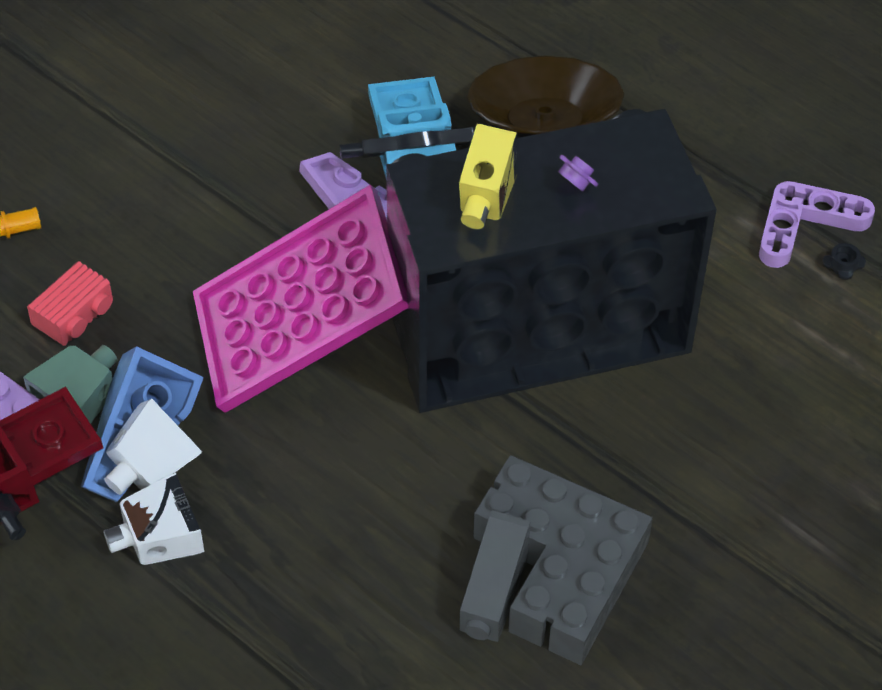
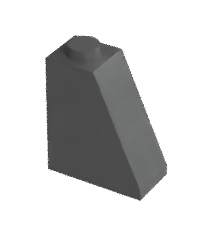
M494 510L490 513L460 609V631L467 633V635L474 639L499 641L527 565L530 521Z

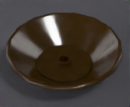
M556 56L517 58L492 66L474 79L467 94L472 111L496 128L516 132L517 138L608 120L620 110L625 95L618 79L602 67L576 58Z

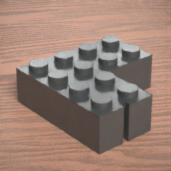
M510 455L494 481V488L490 487L474 513V539L482 541L492 510L530 521L527 563L534 567L510 607L508 632L541 647L545 641L546 621L552 623L548 651L582 665L649 543L653 517Z

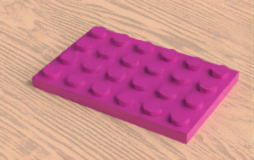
M372 185L365 187L193 291L216 407L225 413L408 309L407 290L387 231V220L380 195Z

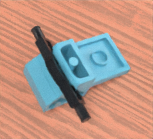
M435 77L368 84V95L379 138L362 140L361 143L340 144L339 148L341 159L360 156L362 158L380 156L386 177V164H391L401 156L412 153L431 156L456 151L458 146L471 145L475 129L474 127L451 129V117L446 103L442 102Z

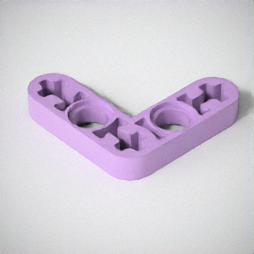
M782 182L774 190L761 240L759 258L765 265L774 268L783 267L788 264L800 219L851 231H864L872 224L875 207L870 200L861 196L797 182ZM786 197H791L792 201H788L785 199ZM804 200H808L807 205L803 204ZM817 202H825L828 203L832 207V209L823 211L815 207L814 204ZM839 207H840V208H843V212H842V213L838 212V211H839ZM859 212L861 216L854 215V213ZM785 220L791 224V227L786 229L779 228L773 222ZM775 240L781 241L779 252L772 251Z

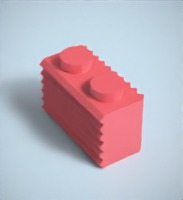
M77 261L27 306L31 325L61 345L66 346L72 338H78L83 334L88 323H91L93 318H97V315H103L108 311L113 301L110 282L107 278L99 275L96 271L93 272L91 268Z

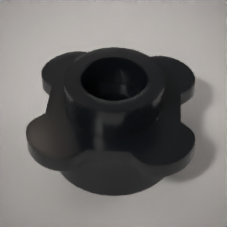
M841 243L832 249L831 255L824 256L822 263L824 267L833 269L841 279L848 280L853 277V273L857 269L865 267L866 260L860 255L857 247L852 244Z

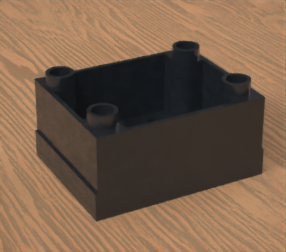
M632 109L624 111L610 120L517 138V176L504 211L499 220L486 219L485 225L481 229L467 227L461 222L463 211H461L459 182L469 148L431 156L412 153L399 157L391 164H386L387 231L407 290L408 309L392 317L408 365V380L419 413L692 353L717 209L701 175H696L666 109L650 112ZM561 154L569 161H572L577 156L594 169L590 177L598 183L597 187L589 183L582 192L558 172L565 163L559 158Z

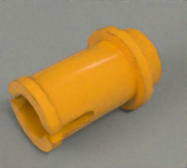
M36 207L8 214L0 211V237L6 236L7 239H10L11 234L41 229Z

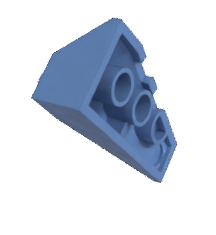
M137 346L122 354L110 384L96 432L102 441L103 449L89 456L81 488L117 502L127 489L119 495L104 480L117 466L106 454V450L136 407L149 399H153L178 426L192 411L204 377Z

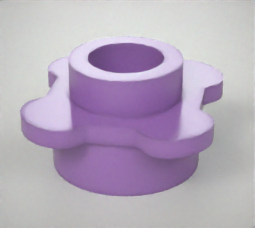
M561 154L559 158L565 163L558 172L582 192L589 183L597 187L598 183L590 177L594 169L577 156L572 161H569Z

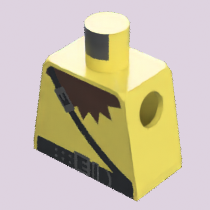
M477 123L459 182L461 211H463L461 222L467 227L481 229L484 227L486 219L499 220L501 218L517 176L516 132Z

